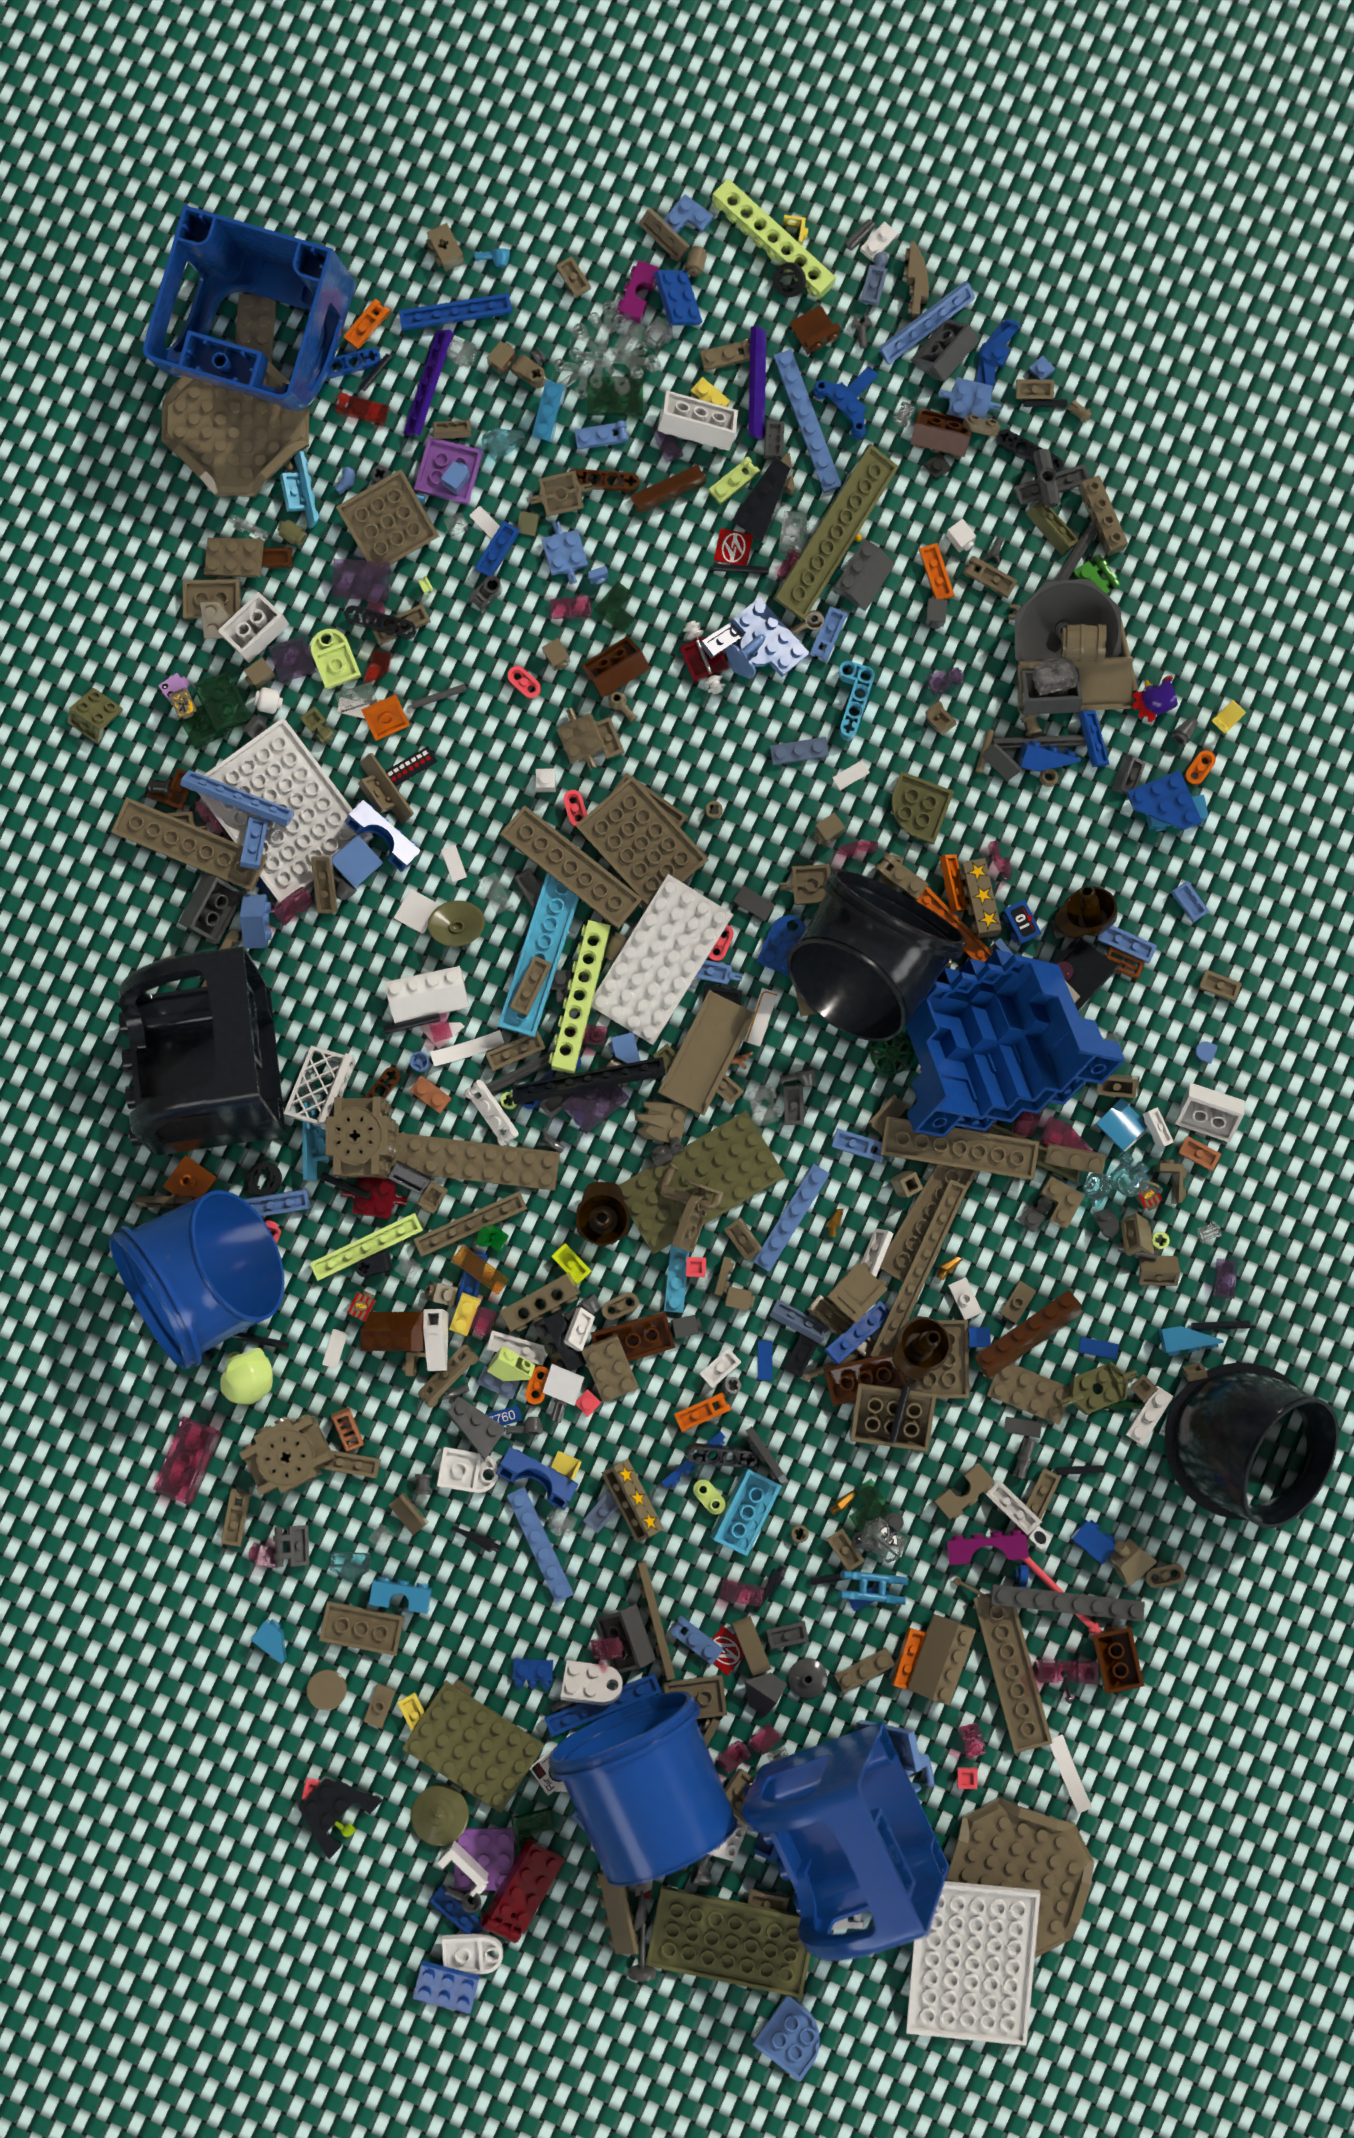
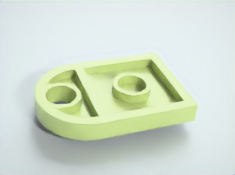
M325 629L314 636L311 642V652L326 690L362 677L349 643L340 631ZM326 635L332 637V641L329 644L322 643V638Z

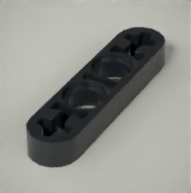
M1007 429L1001 430L996 437V443L1000 448L1035 466L1032 457L1033 452L1043 448ZM1006 435L1008 439L1004 443L1002 442V437ZM1013 439L1016 440L1013 444V447H1010L1011 443L1013 442ZM1024 444L1026 451L1019 452L1016 449V445ZM1050 452L1052 464L1054 462L1057 463V467L1054 470L1056 473L1060 472L1063 461Z
M353 605L348 606L344 611L346 621L352 625L408 640L416 635V627L409 620ZM353 611H355L358 616L362 617V622H360V617L354 616L353 619H351L349 613H353ZM370 615L377 618L376 622L372 625L366 623V619ZM388 620L395 623L394 628L390 630L384 627L385 622ZM398 623H400L401 628L406 629L407 626H410L412 632L405 634L403 629H399V632H396L398 630Z
M691 1443L684 1450L686 1458L691 1463L751 1468L758 1460L756 1453L751 1448ZM715 1450L717 1452L716 1456L709 1459V1452ZM734 1452L733 1459L726 1460V1455Z

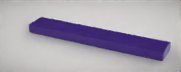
M755 325L751 326L748 435L757 440H763L765 434L767 331Z
M437 330L403 432L406 436H420L454 334L451 330Z

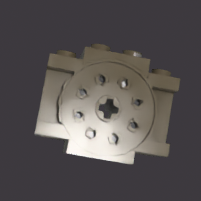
M334 1097V1117H326L325 1152L326 1156L333 1159L334 1176L342 1179L356 1177L387 1178V1173H390L391 1169L388 1159H395V1154H398L396 1135L399 1133L398 1123L389 1117L392 1112L389 1101L382 1097Z
M305 1414L297 1419L289 1418L288 1416L282 1417L274 1422L275 1425L273 1427L270 1425L257 1430L258 1434L253 1436L255 1442L243 1446L244 1450L239 1454L242 1460H245L258 1487L256 1489L259 1495L268 1494L279 1488L280 1493L288 1492L321 1475L322 1471L319 1466L336 1458L318 1425L319 1421L316 1416Z

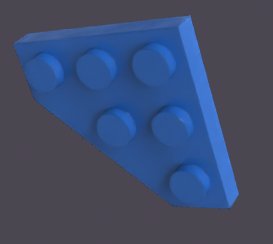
M1180 770L1126 792L1133 810L1152 816L1151 818L1169 823L1183 831L1202 823Z

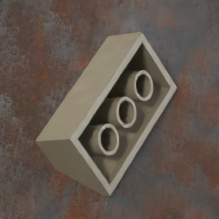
M932 1614L907 1689L950 1706L976 1630L965 1624Z
M600 1869L598 1872L599 1876H596V1883L598 1889H602L603 1896H600L602 1909L606 1908L607 1912L604 1920L606 1929L610 1928L611 1936H608L610 1948H614L615 1954H638L639 1941L637 1932L634 1931L635 1923L627 1886L610 1885L603 1870Z

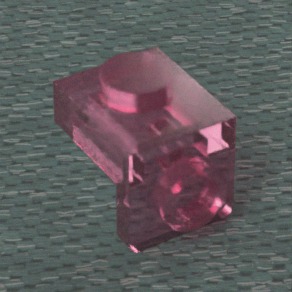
M791 549L788 550L786 558L778 570V577L786 578L800 553Z
M254 1542L249 1550V1561L255 1565L277 1568L276 1561L273 1559L275 1547Z
M978 1723L960 1727L959 1730L966 1757L970 1758L986 1754L983 1736Z
M736 1741L731 1743L716 1760L730 1774L744 1760L749 1759L751 1755L744 1743Z

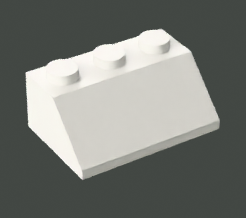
M257 592L218 632L237 653L250 663L289 623L280 611Z
M1190 1083L1183 1096L1175 1125L1230 1143L1244 1116L1245 1101Z

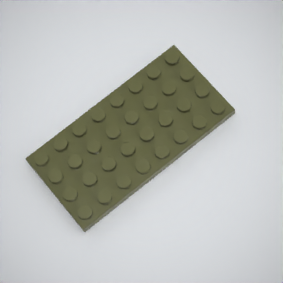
M747 1110L686 1145L683 1152L673 1155L674 1159L658 1167L654 1164L619 1185L624 1202L628 1206L629 1215L653 1255L673 1243L672 1238L678 1229L679 1217L686 1207V1204L666 1198L660 1194V1187L670 1162L679 1168L673 1176L670 1187L693 1194L695 1186L684 1182L687 1179L724 1193L719 1206L708 1210L703 1225L786 1177ZM707 1191L706 1196L709 1201H712L715 1193Z
M661 1886L646 1966L802 1998L811 1954L803 1947L798 1936V1926L801 1917L799 1914Z

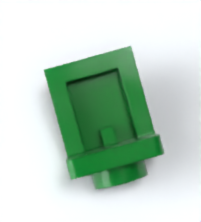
M495 1225L483 1226L477 1233L475 1243L480 1247L491 1246L495 1250L501 1251L509 1235Z

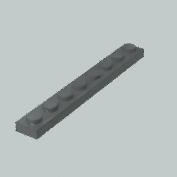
M991 1584L989 1604L1141 1622H1143L1145 1606L1143 1601Z

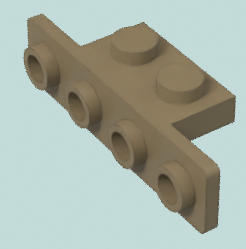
M369 753L360 763L369 777L361 779L358 785L379 814L392 809L401 824L406 823L414 814L373 753Z

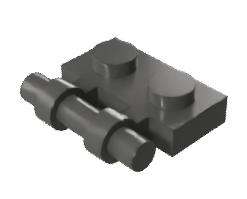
M308 1525L287 1526V1534L283 1535V1527H275V1535H273L275 1553H273V1559L276 1561V1567H284L283 1559H288V1566L309 1565ZM283 1541H287L288 1552L283 1553Z

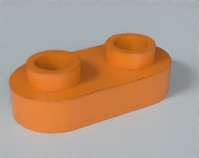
M1207 750L1200 752L1186 770L1184 775L1185 781L1192 786L1199 785L1216 762L1215 755ZM1202 759H1206L1208 763L1203 764ZM1191 774H1196L1197 779H1192Z
M544 1366L534 1368L532 1377L528 1382L525 1397L531 1404H539L545 1398V1393L542 1392L549 1369ZM539 1372L545 1374L544 1379L541 1380L537 1377ZM533 1391L539 1392L538 1398L532 1397Z

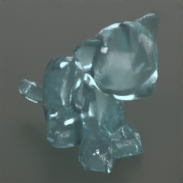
M1126 1151L1120 1152L1119 1160L1121 1163L1109 1176L1092 1173L1087 1177L1083 1186L1085 1195L1091 1200L1094 1207H1099L1103 1203L1104 1197L1112 1189L1119 1191L1127 1197L1137 1196L1148 1189L1154 1190L1158 1194L1163 1191L1160 1185L1150 1182L1152 1177L1146 1174L1149 1169L1141 1161L1137 1162L1135 1167L1131 1165L1134 1159Z

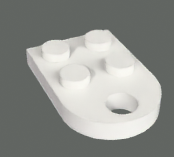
M444 1447L437 1486L475 1493L486 1492L497 1482L499 1476L496 1474L498 1465L489 1455L483 1461L478 1452ZM484 1470H493L494 1478L486 1480L483 1477Z
M566 1661L561 1700L594 1705H609L615 1702L621 1695L622 1678L613 1667L578 1661ZM613 1682L618 1685V1688L616 1690H609L607 1685Z
M490 1934L442 1935L443 1966L472 1974H487L496 1970L502 1962V1944L496 1937ZM495 1950L498 1952V1955L490 1956L488 1952Z

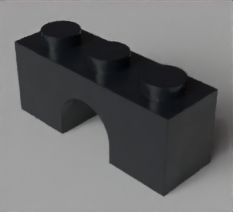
M561 1311L534 1324L536 1333L540 1337L545 1351L554 1365L568 1371H573L586 1364L580 1351L568 1349L561 1342L562 1333L569 1329Z

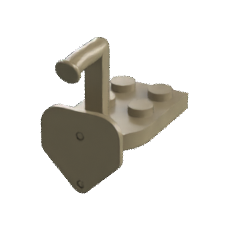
M670 1162L660 1187V1194L666 1198L686 1204L684 1212L679 1217L678 1229L673 1234L672 1246L693 1253L708 1210L719 1206L724 1193L687 1179L684 1182L695 1186L693 1194L670 1187L676 1170H679L677 1166ZM707 1191L715 1193L712 1201L708 1200L706 1196Z

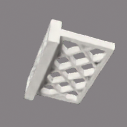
M311 1046L284 1111V1116L314 1124L326 1130V1117H334V1097L343 1096L356 1062L353 1055L347 1053L342 1055ZM316 1052L322 1054L324 1059L313 1063L312 1056ZM334 1058L340 1059L339 1066L331 1069L328 1061ZM326 1063L329 1070L319 1075L316 1067ZM314 1068L317 1076L306 1080V1072ZM332 1074L333 1082L324 1086L321 1078ZM320 1080L323 1087L312 1092L309 1084ZM307 1086L310 1093L300 1098L298 1095L299 1089ZM325 1091L327 1094L326 1099L318 1103L315 1095ZM313 1097L316 1104L305 1109L302 1101ZM298 1103L301 1104L302 1111L298 1113L290 1112L292 1106ZM318 1108L320 1111L318 1119L310 1118L308 1112Z

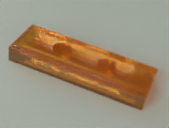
M462 1245L452 1259L454 1263L497 1295H499L510 1280L464 1245Z

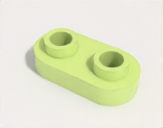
M698 1480L693 1487L695 1496L710 1513H722L726 1505L724 1498L708 1480ZM701 1486H705L707 1488V1491L705 1493H701L699 1491V1488ZM714 1501L720 1503L718 1508L712 1507Z

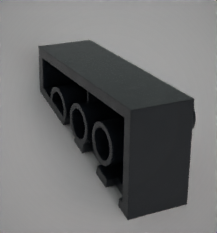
M775 457L732 521L760 542L766 543L794 469Z

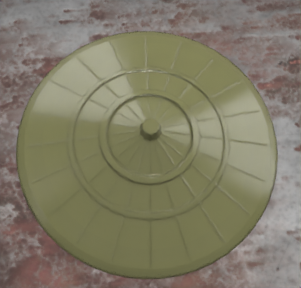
M466 901L444 903L431 913L428 920V930L431 936L437 942L447 946H463L473 942L481 935L485 926V918L482 911L474 904Z
M440 1784L426 1788L417 1796L411 1809V1823L415 1833L421 1840L433 1846H445L451 1844L454 1840L456 1841L464 1833L468 1824L469 1810L466 1800L458 1790L448 1785Z

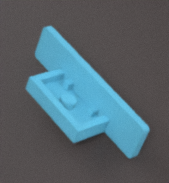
M299 451L294 457L297 473H282L280 480L287 512L305 511L308 528H313L319 520V514L315 509V495L312 493L311 476L308 475L307 471L308 461L304 456V451Z
M303 1103L305 1109L315 1105L313 1103ZM317 1109L308 1112L310 1118L317 1120ZM302 1121L303 1179L314 1181L317 1180V1161L333 1159L325 1155L326 1130L321 1129L320 1126Z

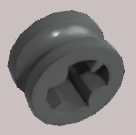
M539 348L535 352H530L534 363L541 366V363H547Z
M729 1377L722 1383L723 1392L729 1396L735 1395L741 1389V1382L736 1377ZM733 1382L735 1384L733 1386L734 1389L730 1390L729 1384Z

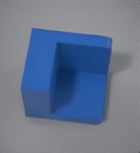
M989 1327L968 1328V1347H988L992 1344Z
M760 1833L753 1848L754 1854L776 1863L779 1854L775 1845H767Z

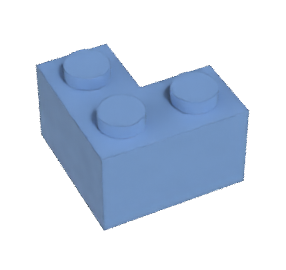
M266 894L243 895L239 918L245 948H267L268 940L272 939L271 929H268L267 926L269 924V913H271V902L267 901Z

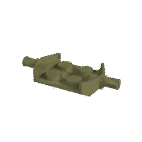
M1112 1362L1071 1378L1069 1385L1070 1395L1059 1400L1062 1408L1074 1404L1085 1415L1091 1414L1101 1408L1127 1399L1128 1381L1138 1377V1374H1134L1137 1371L1134 1369L1123 1373ZM1095 1383L1101 1388L1099 1394H1095L1092 1390Z

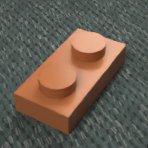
M422 1076L418 1078L409 1090L440 1114L452 1100L451 1097Z
M1189 1136L1185 1137L1177 1152L1209 1171L1214 1170L1221 1156V1153Z

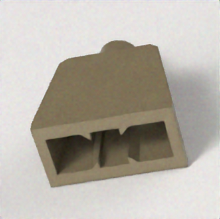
M1131 1539L1125 1542H1117L1114 1546L1116 1551L1110 1555L1117 1575L1129 1587L1157 1563L1151 1555Z

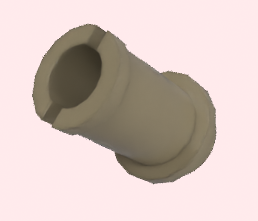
M1074 400L1072 402L1073 405L1070 404L1068 407V411H1071L1080 418L1081 422L1084 421L1086 423L1092 416L1091 410H1087Z

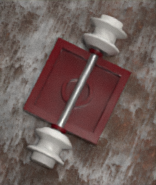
M691 621L685 625L683 632H688L689 635L686 639L693 640V642L681 646L680 651L693 683L708 678L705 682V685L710 686L708 692L718 694L723 691L725 684L720 682L722 676L716 674L728 670V664L723 652L712 659L700 645L702 640L709 636L700 639L704 633L703 630L698 629L701 624Z

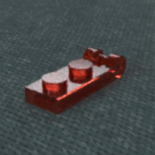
M342 392L339 393V402L335 406L334 412L385 426L390 410L388 405L349 396ZM346 403L351 404L350 409L345 408Z

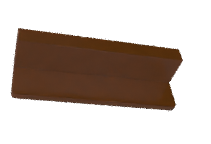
M697 464L631 495V500L638 514H641L705 484L706 474L702 473Z

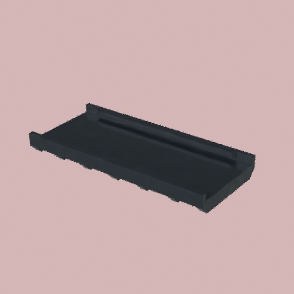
M1081 937L1075 938L1053 963L1059 965L1065 981L1081 997L1075 1004L1078 1013L1119 968L1117 963H1113Z

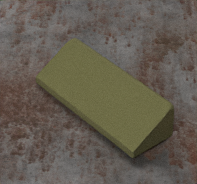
M1043 500L1033 505L1026 513L1029 519L1061 555L1065 554L1079 542V539L1052 508H1044Z

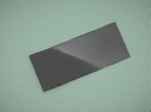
M1012 1417L1005 1418L1004 1432L1040 1438L1041 1422Z

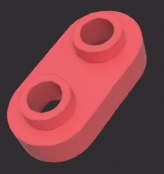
M514 666L509 670V682L526 698L534 699L539 696L541 692L539 682L524 668ZM520 675L521 678L519 680L514 679V676ZM534 687L535 691L529 692L528 689Z
M570 790L565 793L563 801L569 822L573 827H576L575 825L579 822L575 820V817L581 816L583 819L587 816V812L580 792ZM575 798L577 801L576 803L572 804L570 803V799Z
M729 925L723 931L728 936L726 938L720 936L708 956L712 961H721L728 951L734 935L733 929ZM718 949L720 954L714 955L713 950Z

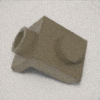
M940 701L931 705L925 711L928 723L941 735H944L957 725L956 720L944 710Z
M431 1180L417 1204L423 1211L434 1214L448 1189Z
M429 1281L425 1288V1300L453 1306L458 1288Z
M424 1349L423 1351L406 1352V1360H403L402 1366L405 1376H416L417 1357H426Z

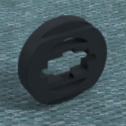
M787 262L781 264L774 271L773 285L780 295L795 297L804 290L806 276L798 264ZM785 269H790V270L794 271V272H784V273H782L783 270H785ZM795 275L798 281H796V284L783 285L780 279H782V276ZM786 288H796L793 291L785 290Z
M257 1162L249 1169L247 1174L249 1189L260 1196L274 1194L282 1183L280 1169L271 1162ZM268 1167V1171L271 1172L266 1188L263 1187L260 1190V1186H257L262 1170H266ZM258 1170L255 1182H253L254 1173ZM275 1174V1183L270 1188L273 1176Z

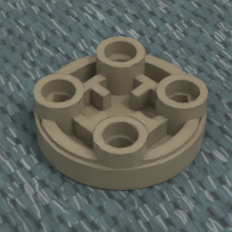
M324 1669L314 1674L309 1680L307 1696L311 1704L316 1708L332 1710L343 1702L348 1687L341 1674L334 1670Z

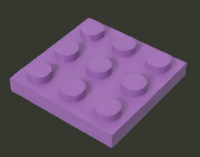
M428 437L414 491L469 505L483 450ZM453 461L458 464L460 462L465 464L469 468L470 479L458 495L443 486L441 482V477Z
M466 1828L456 1842L489 1873L487 1887L484 1890H499L514 1864V1828ZM454 1863V1889L458 1891H471L475 1882Z

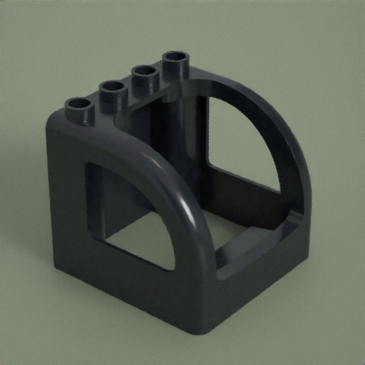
M245 946L170 957L148 964L131 973L123 980L118 990V1003L122 1011L119 1013V1025L122 1035H129L130 1043L129 1049L122 1050V1063L125 1072H132L133 1086L125 1087L127 1106L129 1109H133L129 1115V1134L133 1147L144 1145L154 1155H165L287 1136L271 990ZM197 976H204L207 984L206 987L158 994L146 993V991L160 985Z

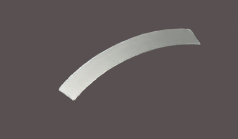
M498 1030L461 1044L431 1051L430 1055L434 1066H438L504 1045L501 1031Z
M1060 1735L1052 1738L1053 1744H1050L1077 1813L1091 1809L1092 1805L1079 1778L1064 1736Z

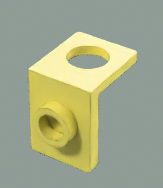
M784 215V226L801 228L799 244L802 245L803 239L807 240L808 228H805L806 218Z
M1232 700L1212 719V722L1225 734L1246 712Z
M558 1451L551 1468L574 1480L582 1461Z

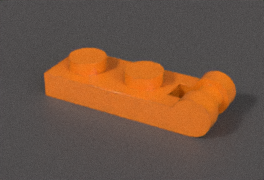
M377 299L373 300L343 336L344 340L359 350L379 325L389 317L391 310L387 307L384 308Z
M724 1392L675 1413L674 1415L681 1431L688 1430L732 1410L725 1401L726 1396ZM716 1401L720 1406V1408L717 1410H715L712 1405V1403Z

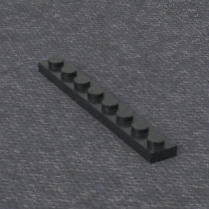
M663 1057L513 1085L514 1105L666 1076Z

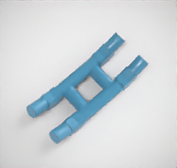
M858 1571L840 1572L841 1579L860 1580L859 1592L839 1591L838 1598L906 1605V1597L888 1595L885 1592L886 1583L908 1585V1577ZM868 1581L879 1582L877 1594L866 1593Z

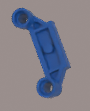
M819 380L813 389L815 398L824 399L828 397L852 422L851 436L856 440L862 439L866 433L864 413L867 408L842 382L836 384Z

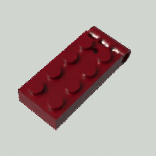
M528 1837L489 1909L483 1916L480 1926L504 1939L517 1943L522 1933L524 1934L564 1863L565 1858L562 1854Z

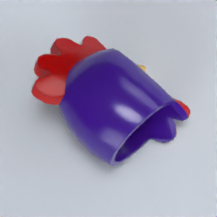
M1172 675L1166 676L1158 687H1153L1146 680L1143 691L1133 693L1132 697L1136 701L1133 703L1132 708L1140 710L1138 713L1140 718L1147 717L1148 722L1151 723L1155 720L1156 715L1166 713L1178 706L1177 697L1171 685Z

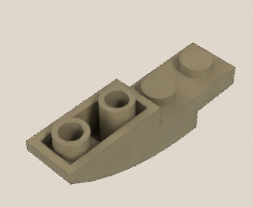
M911 241L910 247L906 248L905 260H908V266H904L903 277L907 278L906 285H910L909 296H912V302L908 304V314H911L910 321H913L919 317L920 304H927L929 283L923 256L916 243Z

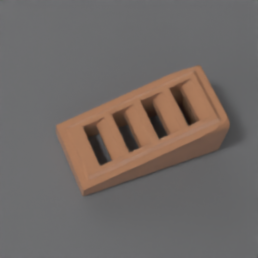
M350 1407L331 1414L346 1452L364 1445ZM345 1416H348L347 1419H344V1420H342V1421H338V1419H340V1418H342V1417H345ZM351 1423V1426L341 1429V1426ZM354 1430L355 1433L344 1437L345 1433ZM357 1437V1441L347 1444L346 1441Z

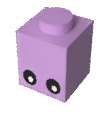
M178 673L158 685L171 704L172 702L168 694L184 687L187 688L189 694L191 693L188 689L191 685L184 676L181 678Z

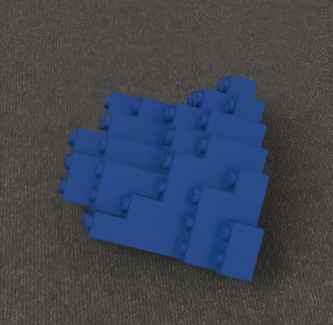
M995 950L985 962L970 958L959 971L945 968L929 994L907 1023L906 1028L922 1070L911 1083L918 1102L910 1109L907 1115L913 1132L945 1137L954 1126L986 1131L996 1120L1012 1123L1022 1111L1038 1114L1049 1102L1065 1105L1087 1081L1103 1084L1125 1061L1118 1042L1102 1038L1096 1021L1080 1018L1058 964L1015 954L1012 956L1009 952Z

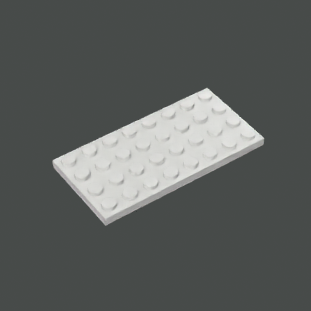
M668 874L594 994L591 1007L654 1045L734 914Z

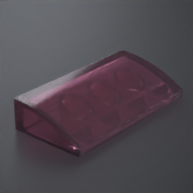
M183 1416L153 1490L182 1503L193 1504L222 1431Z

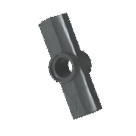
M1046 448L1039 449L1033 452L1038 476L1037 484L1041 490L1044 508H1054L1061 504L1056 483L1057 474L1053 469L1050 450ZM1043 476H1049L1051 481H1045Z

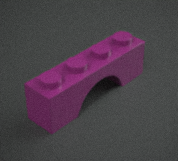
M1011 1530L1010 1534L1002 1535V1531L990 1532V1536L975 1533L971 1534L970 1538H963V1535H953L951 1539L947 1540L949 1565L970 1563L973 1553L983 1546L999 1548L1005 1553L1008 1560L1029 1558L1027 1534L1022 1533V1530Z

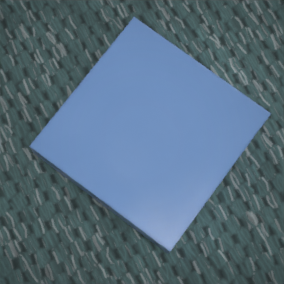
M358 834L332 856V863L354 888L383 864L380 858Z

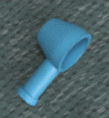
M504 248L493 249L489 252H475L476 261L493 259L496 267H506L510 257V250Z

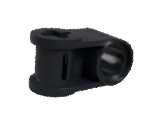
M384 1251L359 1260L356 1263L355 1269L357 1274L366 1278L394 1270L390 1252ZM364 1263L367 1266H370V1268L367 1269V1273L360 1271V1269L363 1268L362 1264Z

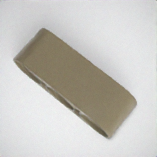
M751 1616L733 1622L734 1630L753 1677L771 1670Z

